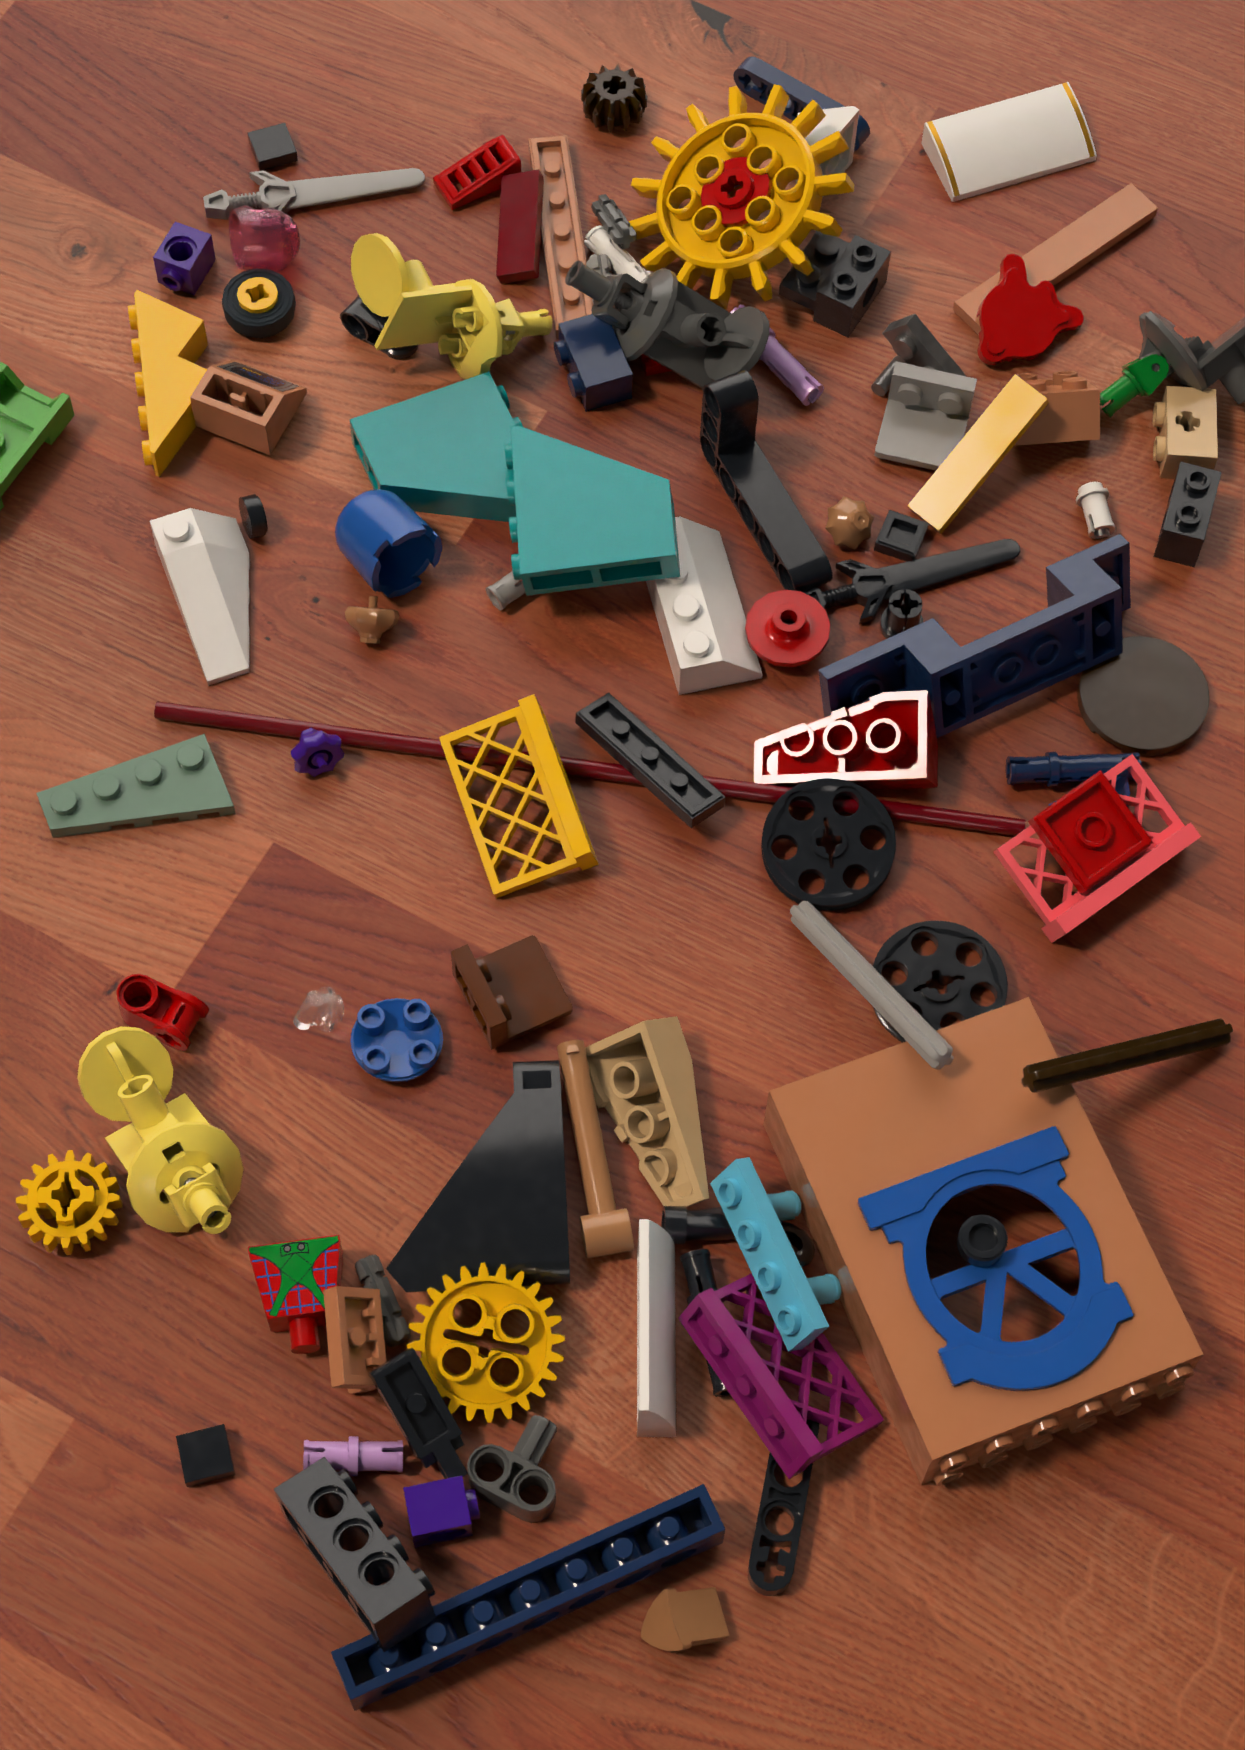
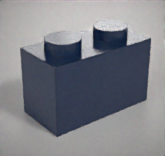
M593 314L558 323L559 341L554 342L555 355L560 366L566 365L569 371L567 380L570 392L574 398L580 397L585 411L632 399L633 373L612 325L596 318Z

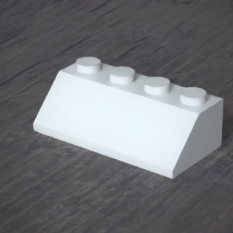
M681 516L675 517L681 577L648 580L646 583L678 695L762 678V670L757 654L750 648L745 634L746 617L720 532Z

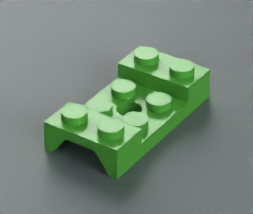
M0 362V511L4 507L1 496L43 442L52 445L75 416L69 395L61 393L51 399L25 386L8 365Z

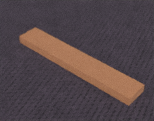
M567 135L528 139L531 169H539L544 177L541 238L556 339L559 338L558 323L592 314L591 310L593 307L591 297L565 283L567 273L576 261H581L584 265L587 262Z
M1130 183L1023 255L1022 259L1025 263L1027 282L1031 286H1036L1041 281L1047 280L1055 286L1156 217L1158 207ZM1000 272L954 302L953 311L977 334L981 331L979 316H976L979 305L990 290L998 285Z

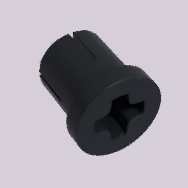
M904 589L897 590L890 596L888 608L884 610L880 620V629L886 639L923 623L921 615L922 599L916 592L906 589L904 600Z

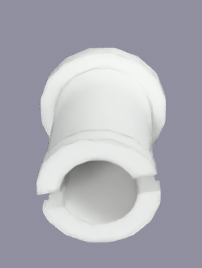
M1090 482L1082 485L1078 489L1079 495L1076 497V502L1078 506L1083 508L1089 537L1099 539L1109 536V532L1113 533L1116 528L1107 503L1109 498L1108 489L1104 488L1100 482Z

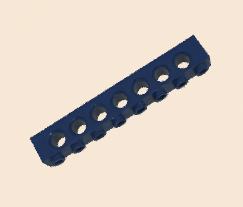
M702 1484L432 1606L436 1619L386 1652H383L370 1634L332 1651L331 1654L352 1707L356 1711L723 1543L726 1529L705 1485Z

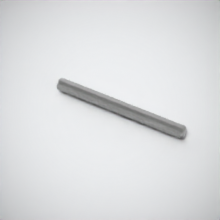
M802 901L799 905L791 907V922L932 1068L940 1070L944 1065L952 1063L954 1059L951 1055L953 1048L811 903Z

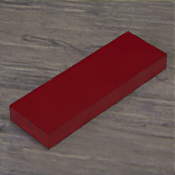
M539 169L502 176L496 277L501 284L539 278L544 177Z

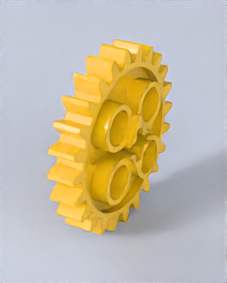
M481 1262L478 1276L472 1277L470 1271L464 1265L460 1269L461 1281L456 1283L449 1275H443L442 1278L446 1290L442 1293L435 1288L429 1287L427 1292L434 1303L431 1306L420 1303L416 1305L415 1308L425 1316L424 1322L409 1323L408 1328L421 1335L419 1340L408 1343L407 1349L413 1348L415 1351H421L419 1359L437 1387L439 1394L442 1398L447 1396L451 1399L448 1406L451 1414L461 1404L466 1406L467 1421L473 1419L477 1409H483L487 1423H491L494 1409L501 1408L506 1418L511 1419L513 1403L518 1402L522 1408L528 1411L530 1403L527 1394L533 1392L542 1398L546 1395L539 1383L542 1378L556 1381L557 1375L548 1368L549 1362L563 1361L564 1356L553 1351L552 1345L565 1341V1335L551 1333V1327L562 1321L561 1315L547 1316L545 1310L551 1306L554 1300L552 1297L540 1301L537 1300L535 1296L541 1286L539 1282L532 1284L527 1289L522 1286L524 1271L521 1270L515 1275L513 1280L506 1278V1264H501L496 1275L493 1276L489 1275L486 1263ZM463 1299H472L481 1307L482 1317L473 1326L461 1325L454 1316L456 1304ZM512 1309L523 1311L530 1321L527 1332L518 1337L508 1335L501 1325L503 1315ZM452 1329L469 1335L481 1336L484 1329L493 1330V1339L527 1346L529 1353L522 1355L500 1348H491L488 1355H482L479 1353L480 1345L446 1338L444 1331ZM460 1347L469 1353L471 1366L466 1372L453 1374L445 1368L444 1355L451 1348ZM509 1358L517 1364L519 1375L513 1383L500 1384L493 1379L491 1366L496 1360Z

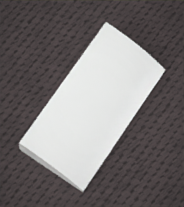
M639 1219L637 1246V1437H676L675 1244L669 1233L661 1226L649 1219Z

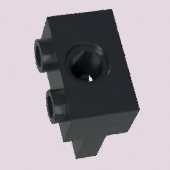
M816 231L803 250L811 263L813 271L807 276L792 266L780 283L779 295L813 310L814 322L849 338L887 281L891 251L857 235L849 243L836 236L825 235Z

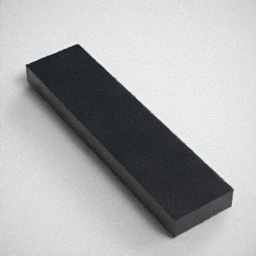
M610 693L605 694L576 713L575 723L690 828L698 825L724 807L725 796Z

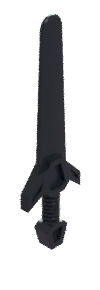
M1002 539L877 569L849 559L836 563V569L852 578V584L841 586V588L837 587V589L834 588L833 590L830 589L829 591L826 590L825 592H821L819 588L813 587L803 593L815 598L824 609L855 600L856 603L865 607L859 624L873 621L884 601L888 600L895 591L904 589L905 594L906 589L916 591L1013 560L1020 553V545L1012 539Z

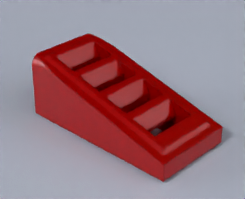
M500 135L433 177V183L450 208L454 210L501 189L503 175L521 172V160L505 136ZM488 168L490 171L485 173L483 169ZM471 174L476 179L473 183L468 178ZM455 181H458L463 187L459 192L452 184Z

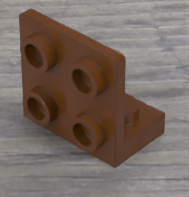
M529 936L478 958H474L468 944L451 951L453 976L491 1050L572 1013L573 1006L535 936Z

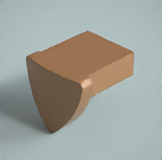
M715 1587L677 1592L674 1588L663 1590L648 1609L641 1629V1638L645 1642L665 1651H680L690 1649L691 1646L718 1643L730 1636Z

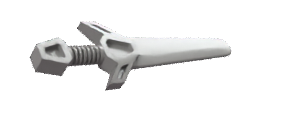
M409 168L284 181L262 170L249 172L250 178L260 186L256 194L252 192V195L251 193L249 195L245 193V196L237 194V197L235 195L231 197L224 190H219L204 196L203 200L206 217L227 220L231 216L230 212H233V209L241 211V208L243 210L247 208L248 210L249 207L253 209L254 206L255 208L257 206L262 208V211L265 213L258 222L260 229L273 227L291 209L415 188L423 184L425 175L419 169Z

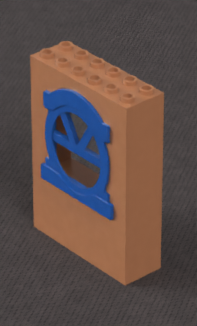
M1029 997L936 1030L953 1048L951 1055L954 1057L950 1065H944L940 1070L932 1068L905 1041L770 1090L768 1094L763 1126L791 1189L800 1198L802 1215L828 1274L835 1275L840 1282L841 1296L839 1299L921 1485L935 1480L937 1486L950 1483L964 1474L963 1468L976 1463H980L982 1468L993 1466L1008 1458L1007 1451L1022 1445L1025 1446L1026 1451L1039 1448L1053 1440L1051 1434L1069 1428L1070 1433L1080 1432L1097 1423L1096 1416L1109 1411H1113L1115 1416L1126 1414L1141 1405L1140 1399L1155 1393L1158 1399L1172 1396L1185 1388L1183 1382L1195 1374L1193 1369L1204 1355L1072 1084L1033 1093L1029 1087H1023L1021 1079L1024 1077L1023 1068L1026 1065L1058 1058ZM985 1186H1004L1017 1189L1045 1204L1054 1212L1066 1228L1005 1251L1001 1259L993 1265L978 1267L971 1264L930 1280L926 1261L928 1233L938 1212L952 1198ZM1075 1249L1080 1272L1077 1295H1069L1031 1267V1265ZM1006 1275L1011 1276L1064 1316V1320L1054 1329L1038 1338L1020 1342L1002 1341L1000 1336ZM986 1283L981 1331L976 1333L960 1323L946 1309L941 1299Z

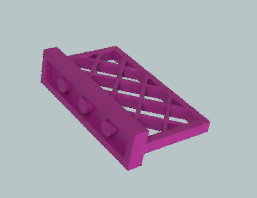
M751 1273L716 1291L710 1288L699 1293L678 1319L788 1479H791L802 1473L811 1463L875 1429L884 1419L823 1333L805 1348L789 1352L802 1357L801 1373L780 1366L782 1350L788 1352L775 1322L773 1333L752 1326L754 1311L772 1316L765 1301L756 1298L757 1284ZM729 1301L743 1306V1322L733 1319L722 1302ZM751 1339L772 1346L770 1362L761 1359L750 1343ZM813 1361L827 1367L832 1374V1384L811 1377ZM778 1379L799 1386L798 1402L788 1398L779 1385ZM810 1390L830 1397L829 1413L808 1406ZM841 1401L853 1405L863 1418V1421L855 1423L839 1417ZM807 1419L828 1426L825 1442L820 1444L806 1424Z

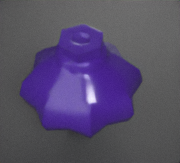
M311 727L302 731L300 742L291 750V756L294 759L295 771L298 773H308L315 777L323 772L333 771L336 763L344 758V752L341 749V738L338 735L327 734L322 730L318 731Z

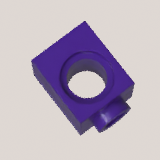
M174 222L153 256L158 283L173 291L180 290L195 295L216 260L212 235Z
M462 1475L403 1488L414 1548L473 1536L471 1520L480 1519L475 1489L465 1490Z

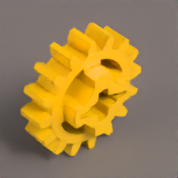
M68 1150L65 1155V1161L58 1162L52 1153L48 1155L49 1166L43 1169L37 1164L31 1166L36 1176L33 1181L29 1179L21 1180L20 1185L27 1195L16 1198L19 1210L25 1211L18 1216V1219L23 1228H30L27 1233L33 1243L44 1238L43 1245L46 1251L50 1253L58 1244H62L66 1255H71L74 1244L81 1243L86 1252L90 1251L91 1243L89 1239L96 1236L98 1239L105 1241L107 1235L103 1229L104 1225L117 1226L119 1222L116 1214L111 1211L112 1209L121 1208L123 1205L120 1195L115 1194L120 1189L116 1177H108L111 1172L105 1162L98 1164L94 1168V1158L88 1152L81 1161H77L73 1150ZM81 1177L92 1181L99 1190H95L94 1186H84L81 1183ZM73 1190L76 1199L71 1200L70 1207H67L66 1216V1213L62 1206L68 1204L69 1198H71V1192ZM39 1215H44L46 1219H55L58 1229L46 1224Z

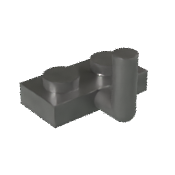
M912 314L890 323L882 333L892 345L897 356L892 359L874 381L871 389L878 396H884L890 389L896 361L952 374L966 375L918 316Z

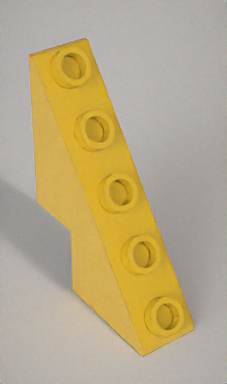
M136 290L134 293L135 305L128 306L131 330H138L139 338L131 339L134 363H141L142 372H135L138 397H145L146 404L145 406H138L141 431H148L149 440L142 441V451L145 466L153 465L156 476L160 477L196 427L190 397L207 369L196 365L195 362L208 346L204 320Z

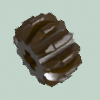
M617 64L614 70H608L602 65L599 74L589 73L587 83L583 84V89L581 90V101L583 102L585 118L593 119L595 128L607 125L610 133L617 126L627 131L630 123L639 124L642 113L645 112L648 99L643 78L636 77L633 68L621 71L619 64Z

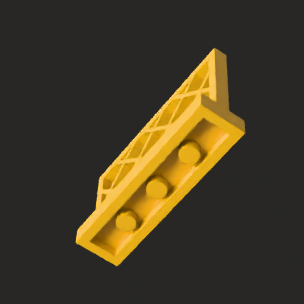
M535 694L518 700L520 705L518 707L439 737L496 899L577 867H580L583 871L599 865L545 713ZM516 721L518 722L521 734L513 749L494 741L501 727ZM488 732L486 738L483 737V736H480V735L485 734V733ZM469 739L482 744L472 765L457 759L453 748L454 745ZM525 744H526V747H527L529 756L526 755V754L521 753L522 750H523V748H524V746H525ZM490 748L509 755L500 777L480 769ZM517 760L526 762L534 767L535 773L527 788L508 781ZM461 769L468 771L465 780ZM477 775L496 783L486 804L472 799L469 794V790ZM539 784L543 795L535 792ZM504 787L523 794V798L514 816L494 808ZM531 799H535L548 806L549 813L541 828L521 820ZM474 807L479 810H482L479 819L477 817ZM490 814L510 822L500 844L485 838L482 832ZM553 823L557 834L549 831ZM518 826L538 834L528 855L508 848ZM545 838L561 844L566 856L565 859L549 865L536 860ZM488 847L496 850L493 858L491 857ZM504 854L524 862L517 877L500 883L496 870ZM532 866L539 868L529 872Z

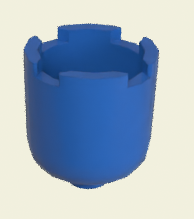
M374 489L363 492L353 498L343 508L336 522L335 537L340 551L375 592H383L388 598L405 595L422 583L418 576L426 570L429 563L435 567L439 562L442 552L441 538L398 495L391 491Z

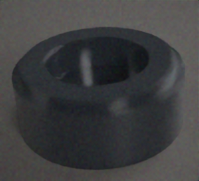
M256 494L240 497L239 510L248 537L252 539L266 535L268 531L267 519L260 498Z
M982 1214L968 1218L962 1224L957 1236V1248L962 1258L978 1267H987L998 1262L1003 1256L1008 1243L1007 1232L1002 1223L992 1216Z

